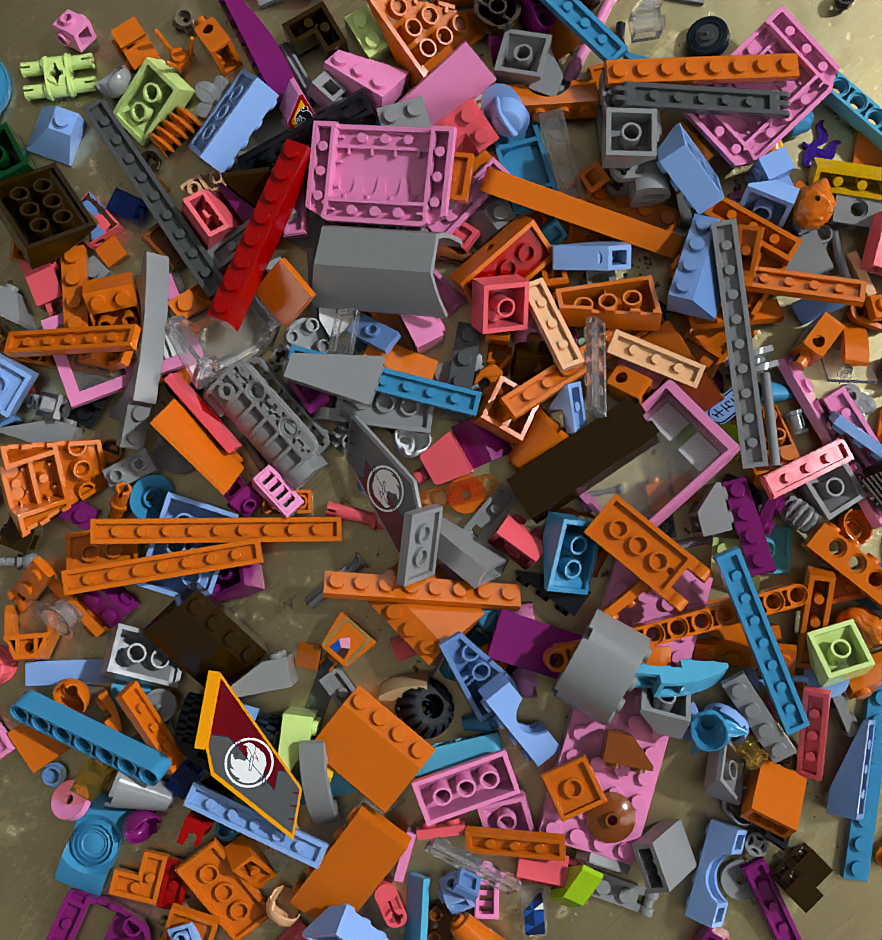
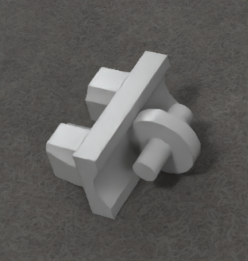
M42 392L41 395L32 393L29 395L27 407L36 409V415L60 420L63 417L67 418L72 412L71 404L66 400L65 396Z

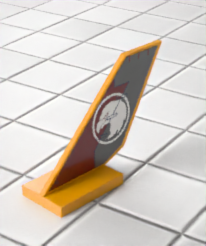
M209 670L194 748L203 750L206 748L212 777L294 840L302 787L221 672Z

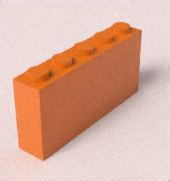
M365 802L358 809L353 807L345 819L348 823L344 827L340 825L331 838L334 841L331 845L329 844L320 867L316 869L308 866L305 874H307L305 879L299 878L291 889L294 895L290 903L312 920L319 917L329 906H339L343 903L353 906L357 913L407 850L412 837Z

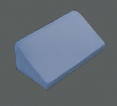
M800 299L790 304L802 326L814 321L824 312L829 314L847 306L808 299Z

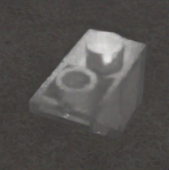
M639 0L632 9L628 19L632 43L660 39L663 30L666 28V18L664 14L661 15L660 9L662 0Z

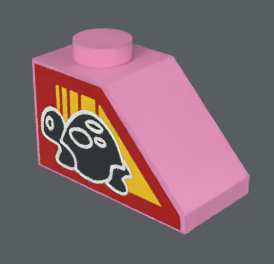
M293 77L289 80L279 106L283 115L280 120L286 130L315 114Z

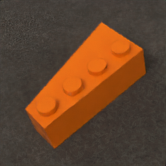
M652 275L555 289V303L566 325L569 327L660 331L662 311Z

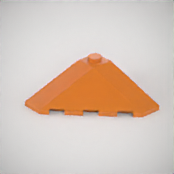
M366 0L399 68L410 71L409 83L413 88L464 40L471 47L487 35L477 26L473 15L474 10L468 9L466 13L456 11L455 5L438 1L435 5L425 2V0Z

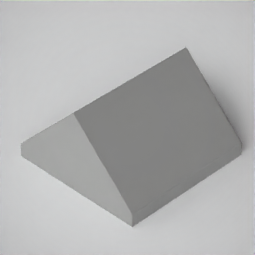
M731 741L721 750L708 752L703 794L740 805L746 760Z

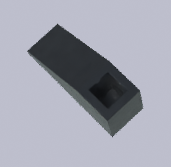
M517 569L514 571L518 575L515 580L526 588L529 584L537 589L535 593L545 602L551 599L557 604L555 609L565 616L568 613L575 616L591 594L590 591L588 595L544 590V573Z

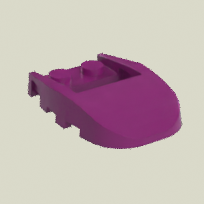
M71 888L67 892L46 940H74L90 904H99L116 912L104 940H151V932L147 922L141 916L114 899Z

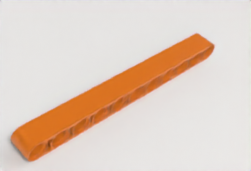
M784 583L757 591L766 615L802 606L809 599L808 589L804 585L797 583ZM795 588L798 595L795 600H791L790 592ZM772 594L774 597V603L772 606L768 607L766 604V599L769 595ZM729 598L630 625L629 627L645 636L650 627H655L656 636L651 639L649 647L740 622ZM725 607L727 616L725 619L720 620L718 616L719 610ZM698 614H702L704 621L702 625L697 627L694 622L695 617ZM678 620L680 629L678 632L672 633L670 629L671 623ZM581 639L546 649L543 654L544 664L553 672H562ZM559 653L561 655V662L556 666L550 665L549 659L551 655Z

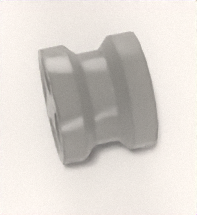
M747 828L748 832L743 848L752 856H763L769 850V841L762 837L757 828Z

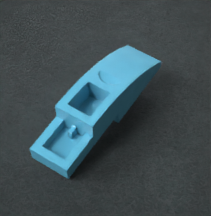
M680 659L676 667L641 664L634 676L638 678L635 687L651 688L653 697L690 695L718 683L729 666L728 663L697 661L692 659Z

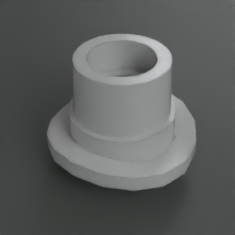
M157 688L146 694L163 722L173 717L177 709V700L171 691Z

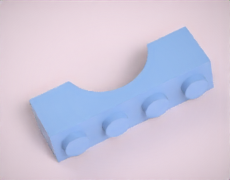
M501 671L477 690L483 697L480 703L488 713L491 711L496 713L493 719L502 730L505 727L508 728L510 732L506 735L515 746L519 743L523 748L519 751L528 762L533 759L539 767L561 749L540 721L531 724L517 722L516 713L522 697Z
M711 819L710 823H708L705 829V843L699 852L700 861L698 869L692 877V891L686 900L687 909L685 916L709 928L722 927L728 901L722 896L718 888L717 870L726 857L742 854L748 832L747 829L723 819Z

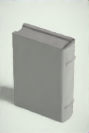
M810 230L797 236L803 241L785 270L822 275L833 269V263L816 230ZM770 294L771 298L778 296Z

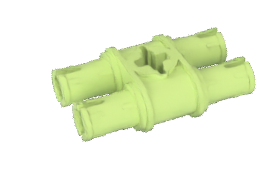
M64 53V55L43 56L39 61L21 62L20 67H23V69L20 70L23 78L44 75L45 78L42 84L23 86V90L27 91L24 92L25 99L31 101L47 98L54 101L57 98L70 96L75 98L78 96V93L98 91L95 87L97 80L94 75L74 79L73 74L75 70L95 68V64L92 63L95 62L92 53L73 56Z

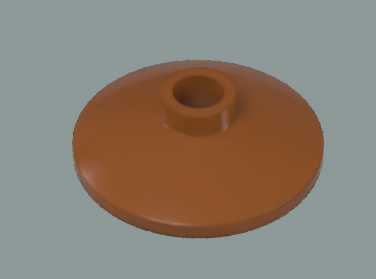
M604 792L608 802L586 811V824L589 831L598 840L606 843H616L627 838L633 831L636 814L633 805L625 796L617 792ZM614 815L616 816L615 823H608L609 816Z

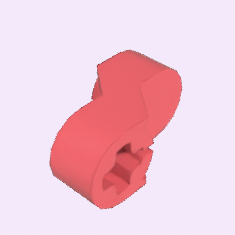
M385 876L373 893L386 924L391 928H398L407 921V913L393 880Z

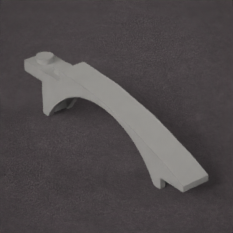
M144 251L140 275L135 277V284L141 304V334L137 359L126 390L109 414L110 418L120 421L116 446L137 450L143 449L151 404H156L168 313L169 257Z

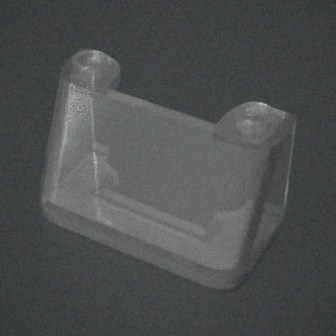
M256 294L238 332L216 324L207 315L208 311L189 321L185 316L177 315L167 320L165 333L190 380L197 389H202L214 383L234 362H247L251 358L264 355L273 347L281 324Z

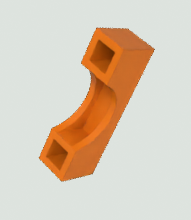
M596 79L572 80L566 91L550 97L533 93L525 83L506 84L517 93L530 115V122L597 117L599 97Z

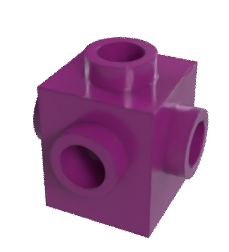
M240 476L237 477L229 490L223 495L228 501L226 505L234 513L238 514L240 512L245 517H249L264 502L258 492L252 487V481L247 483Z

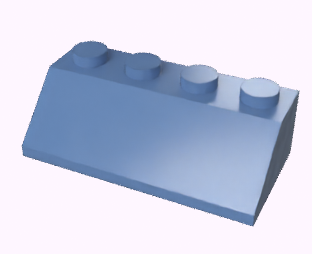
M694 213L668 293L666 310L715 321L721 297L711 223L721 221L720 219Z

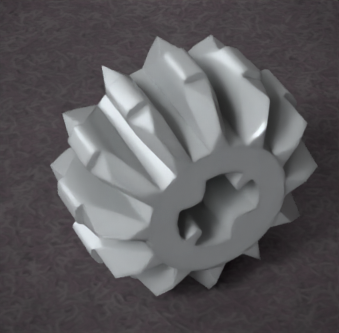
M788 495L785 500L783 499V501H786V504L778 515L784 522L804 534H809L812 529L816 528L821 518L813 507L796 496Z

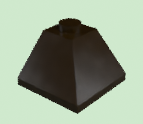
M270 167L222 172L221 177L227 187L255 208L272 171Z

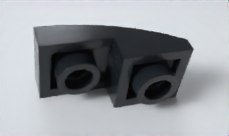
M182 736L179 737L175 744L180 751L193 763L210 772L207 753H202L203 749L194 748L196 740Z

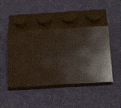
M55 162L0 181V219L31 269L56 261L97 227L95 221Z
M194 580L142 630V634L204 688L206 687L209 670L220 671L229 684L250 670L267 653L265 643L197 580Z

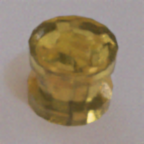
M755 738L744 741L736 751L739 758L745 760V765L749 770L758 769L769 758V754L760 748V743Z

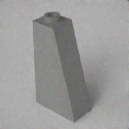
M291 353L290 359L286 358L283 363L282 372L287 381L371 408L386 364V358L369 355Z
M442 517L437 558L474 588L500 577L510 557Z

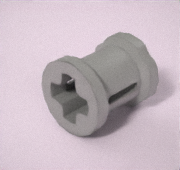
M803 409L782 414L791 436L809 432V428L805 427L802 417Z

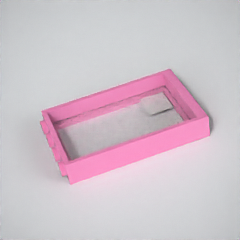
M671 378L641 404L646 412L643 417L647 422L652 420L660 431L656 434L660 442L581 494L579 497L582 501L579 504L588 514L593 511L598 515L612 497L617 494L658 527L741 452L739 445Z

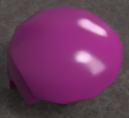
M134 810L126 817L123 823V838L130 844H141L148 840L152 834L158 832L157 823H162V820L153 811Z

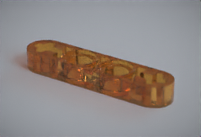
M483 474L419 492L420 500L428 499L426 494L430 493V501L434 504L436 503L435 494L443 490L447 493L448 499L446 503L439 505L447 508L492 496L498 491L499 482L493 475ZM486 478L490 482L494 481V486H491L490 492L482 488L478 490L480 495L475 496L476 491L472 484L473 481H477V486L484 484V479ZM463 484L471 488V494L467 498H461L458 495V488ZM429 503L422 504L421 506H428Z

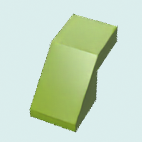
M584 864L570 867L565 887L552 889L550 899L568 908L584 906L602 881L604 874Z

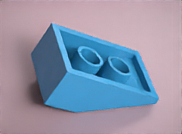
M548 511L543 532L544 590L588 595L599 545L585 535L584 531L594 520L593 518Z

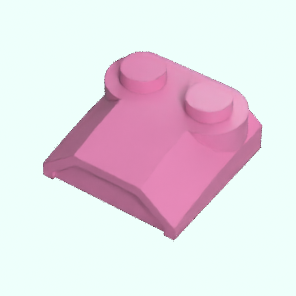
M520 789V794L477 808L482 826L536 832L528 805L527 794Z

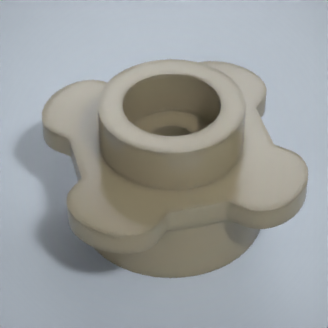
M180 7L175 13V20L172 21V26L174 29H182L187 34H191L194 32V23L199 15L195 11L191 12L188 8Z

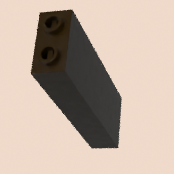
M630 397L626 398L506 479L528 515L536 524L547 518L548 511L556 512L660 442L656 435L660 431L652 420L647 422L643 417L646 412L639 401L633 403Z

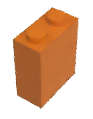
M762 757L751 766L740 817L786 839L798 829L807 778L799 775L794 770L786 769Z

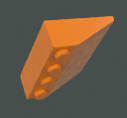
M176 397L150 422L222 495L229 490L245 468L242 463L244 458L237 451L227 453L185 404Z
M399 562L382 575L397 576ZM437 564L435 575L428 577L452 580ZM367 601L419 656L431 666H436L444 658L438 646L439 642L458 631L466 635L486 614L481 608Z
M359 685L315 738V740H325L328 755L327 765L384 813L388 811L436 750Z

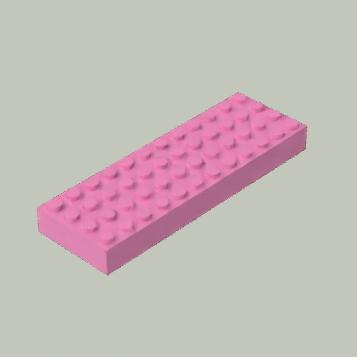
M615 558L611 562L599 610L639 579ZM684 571L671 587L689 602L682 611L706 605L713 578L709 577L703 583L690 571ZM652 590L648 594L645 592L637 597L638 602L630 609L623 608L618 612L619 617L617 620L630 626L678 613L679 611ZM698 614L695 617L694 622L697 627L701 625L702 614ZM678 620L671 623L670 629L672 633H676L680 629ZM650 627L647 630V637L653 639L656 636L655 627ZM697 635L657 646L671 647V667H676L680 659H691ZM634 687L632 692L626 691L623 696L626 701L619 713L615 712L609 724L605 723L603 725L570 706L559 744L561 749L557 751L553 768L586 754L603 791L620 793L633 805L636 814L633 831L627 838L616 843L600 841L588 829L586 812L562 822L546 790L535 829L536 832L565 834L567 846L630 865L634 864L636 856L632 844L642 835L669 736L657 734L640 714L641 688ZM605 727L630 732L654 766L653 771L645 770V773L642 774L631 771L628 766L621 765L620 769L606 766V762H603L600 758ZM609 816L608 823H615L616 816Z

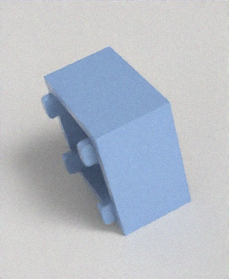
M0 351V414L8 418L16 415L39 373L17 360L7 357Z

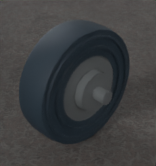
M706 16L700 18L688 30L686 37L687 47L694 57L720 56L729 45L730 31L725 21L719 17Z

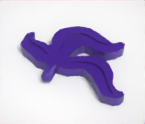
M820 120L815 125L817 140L812 141L810 145L802 142V146L806 149L803 152L802 165L807 169L811 168L810 161L814 157L832 160L836 153V147L841 144L840 140H833L825 150L817 148L828 141V132L823 126L824 120Z

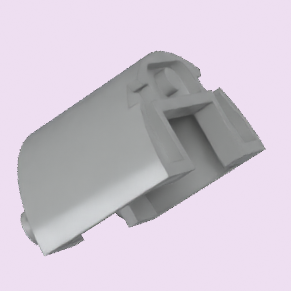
M597 609L566 667L553 685L550 695L603 725L605 723L609 724L615 712L619 713L626 701L623 698L626 691L632 692L638 681V678L634 676L642 661L646 662L652 652V649L649 647L651 638Z

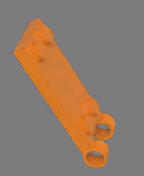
M617 494L612 497L584 531L585 535L679 612L689 602L671 587L684 571L688 569L690 573L703 583L713 574L707 566L697 560ZM668 568L674 569L673 575L667 573Z

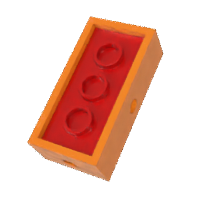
M520 213L456 269L449 278L469 305L472 306V278L517 274L529 281L552 261V247L535 221Z

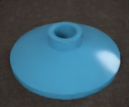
M149 474L138 479L132 486L129 496V506L133 514L137 518H159L168 491L175 493L171 482L158 474ZM151 493V498L146 500L147 494Z

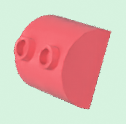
M508 514L488 540V543L508 555L513 562L524 570H527L537 562L544 551L543 532L537 528L531 531L524 526L526 520L518 514L511 516Z

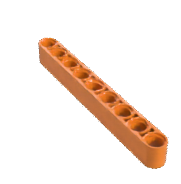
M488 166L480 187V191L672 259L679 255L686 238Z

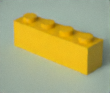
M817 157L813 158L807 178L809 185L822 178H827L832 193L882 200V167Z

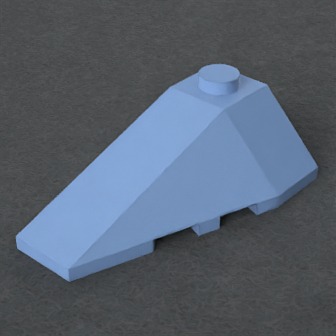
M460 631L438 643L467 704L479 722L494 715L495 712L491 711L488 713L480 703L483 697L477 690L500 671L521 696L513 678Z

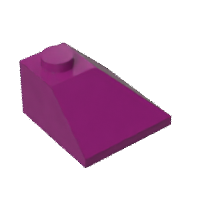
M257 563L221 569L212 595L218 601L246 598L264 590L261 565Z

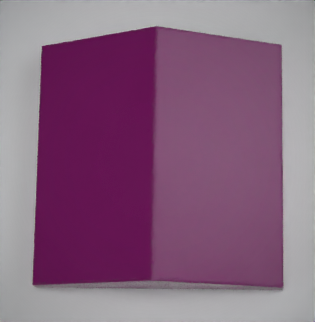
M471 417L451 428L473 469L504 457L511 452L512 447L510 443L472 422L474 417Z

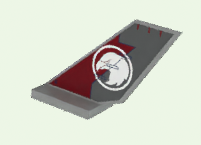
M351 411L346 459L399 556L396 584L407 586L434 576L443 506L436 503L424 507L421 506L417 480L354 411Z

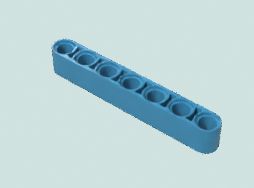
M25 691L9 708L11 716L18 722L146 785L156 786L171 767V761L165 754L36 691Z

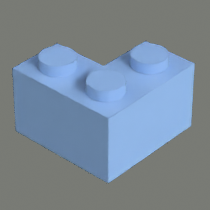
M785 146L758 158L746 172L747 183L780 180L794 186L789 174L793 171L795 165Z

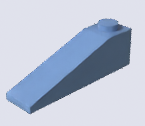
M863 720L829 791L825 795L826 813L852 820L864 818L876 720Z

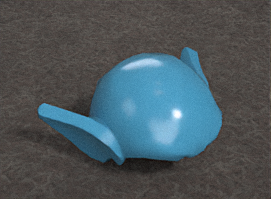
M709 709L698 712L691 717L690 754L694 756L700 750L706 752L721 750L729 744L732 737L747 735L748 730L733 721L725 719L716 710Z

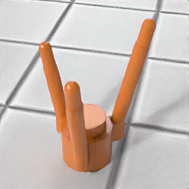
M155 28L153 30L170 54L171 61L167 60L165 62L166 65L175 69L178 74L188 70L192 64L191 58L195 57L193 52L194 37H189L188 50L181 47L173 49L159 30Z

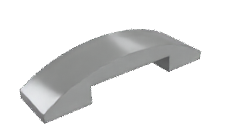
M301 740L299 742L300 772L309 814L315 824L339 823L340 816L337 801L333 800L327 772L328 755L325 740Z

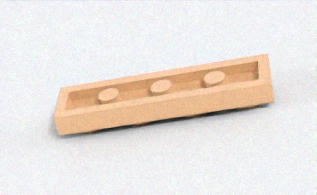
M543 277L531 281L528 308L560 373L583 365L585 361Z
M614 329L605 351L697 389L706 367L696 361L617 329Z

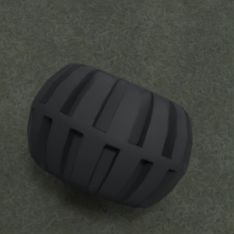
M432 678L428 679L427 690L422 687H418L419 689L416 690L413 688L406 690L402 698L398 697L395 705L397 717L423 739H431L442 734L452 722L453 711H455L454 703H452L453 697L448 692V688L443 683ZM422 706L426 707V711L423 712Z

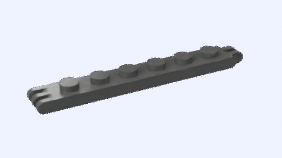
M631 81L623 82L622 86L616 85L612 87V93L617 94L612 96V103L622 104V108H645L664 112L777 119L790 117V111L785 110L790 107L789 101H782L789 99V92Z

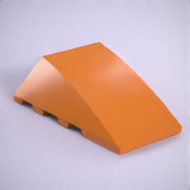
M99 438L0 445V484L6 507L21 537L24 538L30 534V531L35 527L51 521L50 518L61 511L64 513L72 508L71 505L80 499L83 501L109 485L102 472L107 467Z

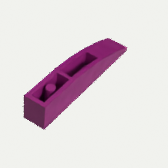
M218 0L221 6L226 5L228 12L225 14L231 27L236 25L239 31L235 33L242 47L247 46L249 53L246 56L252 68L257 66L260 72L256 76L279 95L274 108L277 107L280 114H282L279 109L289 80L293 77L295 78L283 52L264 24L242 0Z

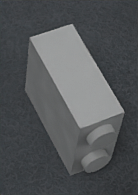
M681 819L659 821L632 844L648 893L670 892L697 866Z

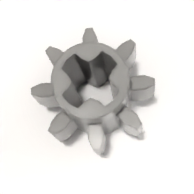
M282 344L276 350H270L273 354L272 358L268 359L270 364H275L273 370L276 373L280 369L282 370L284 361H280V358H288Z
M338 423L337 427L330 431L333 439L330 441V444L335 446L336 450L341 453L347 449L349 423H346L345 427Z

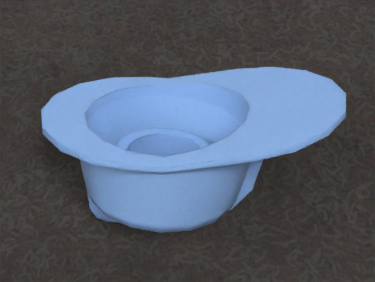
M496 83L490 85L484 91L481 98V107L494 130L499 135L516 137L527 130L530 123V115L517 93L510 86Z

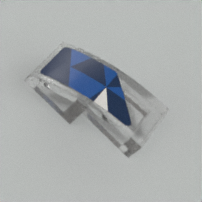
M534 883L519 884L523 938L548 936L544 886Z

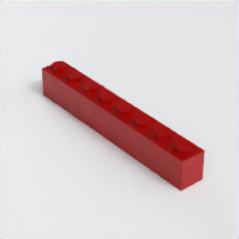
M286 139L207 312V315L216 324L237 332L239 331L308 178L311 152L308 145Z

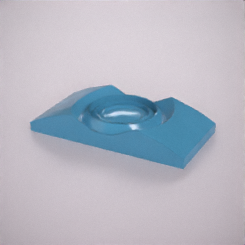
M536 121L530 122L527 130L516 137L499 135L500 138L493 143L496 160L511 175L558 191ZM509 201L516 216L520 213L524 215L536 211Z
M93 786L90 789L92 797L90 807L75 822L71 837L61 855L54 880L100 896L124 839L122 835L123 823L126 817L136 809L104 806L105 801H111L112 797L108 796L109 792Z

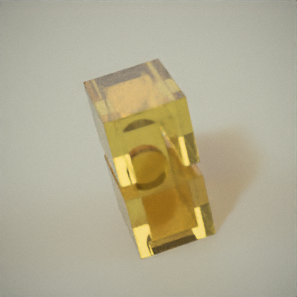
M92 758L83 764L70 791L93 802L107 791L117 770Z

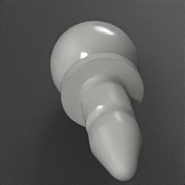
M31 553L18 554L17 558L0 557V567L17 566V570L22 568L26 570L30 562L38 557V555Z

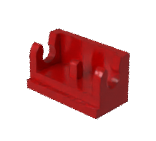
M192 810L185 818L176 843L183 845L188 838V834L194 833L197 837L194 847L198 846L203 836L211 830L215 820Z

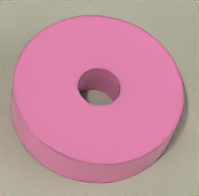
M78 780L63 782L56 788L51 799V808L54 815L65 821L78 820L90 807L91 791L85 783Z

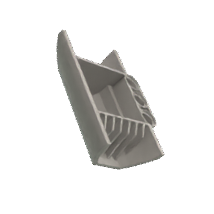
M356 224V227L324 225L321 229L313 266L312 290L316 296L312 299V305L321 308L447 318L448 313L440 298L433 275L438 245L462 247L463 242L452 234L428 232L426 227L414 228Z

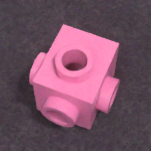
M69 9L52 24L57 33L58 41L62 45L69 46L81 53L97 38L89 19Z

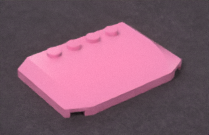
M783 5L731 55L797 53L800 75L797 80L699 84L698 86L789 92V99L782 101H789L790 107L785 110L790 111V117L777 119L682 113L732 168L756 162L758 158L769 152L832 91L834 78L840 68Z
M314 121L305 207L329 222L424 228L447 218L457 128L455 126L430 125V128L339 124L336 121Z

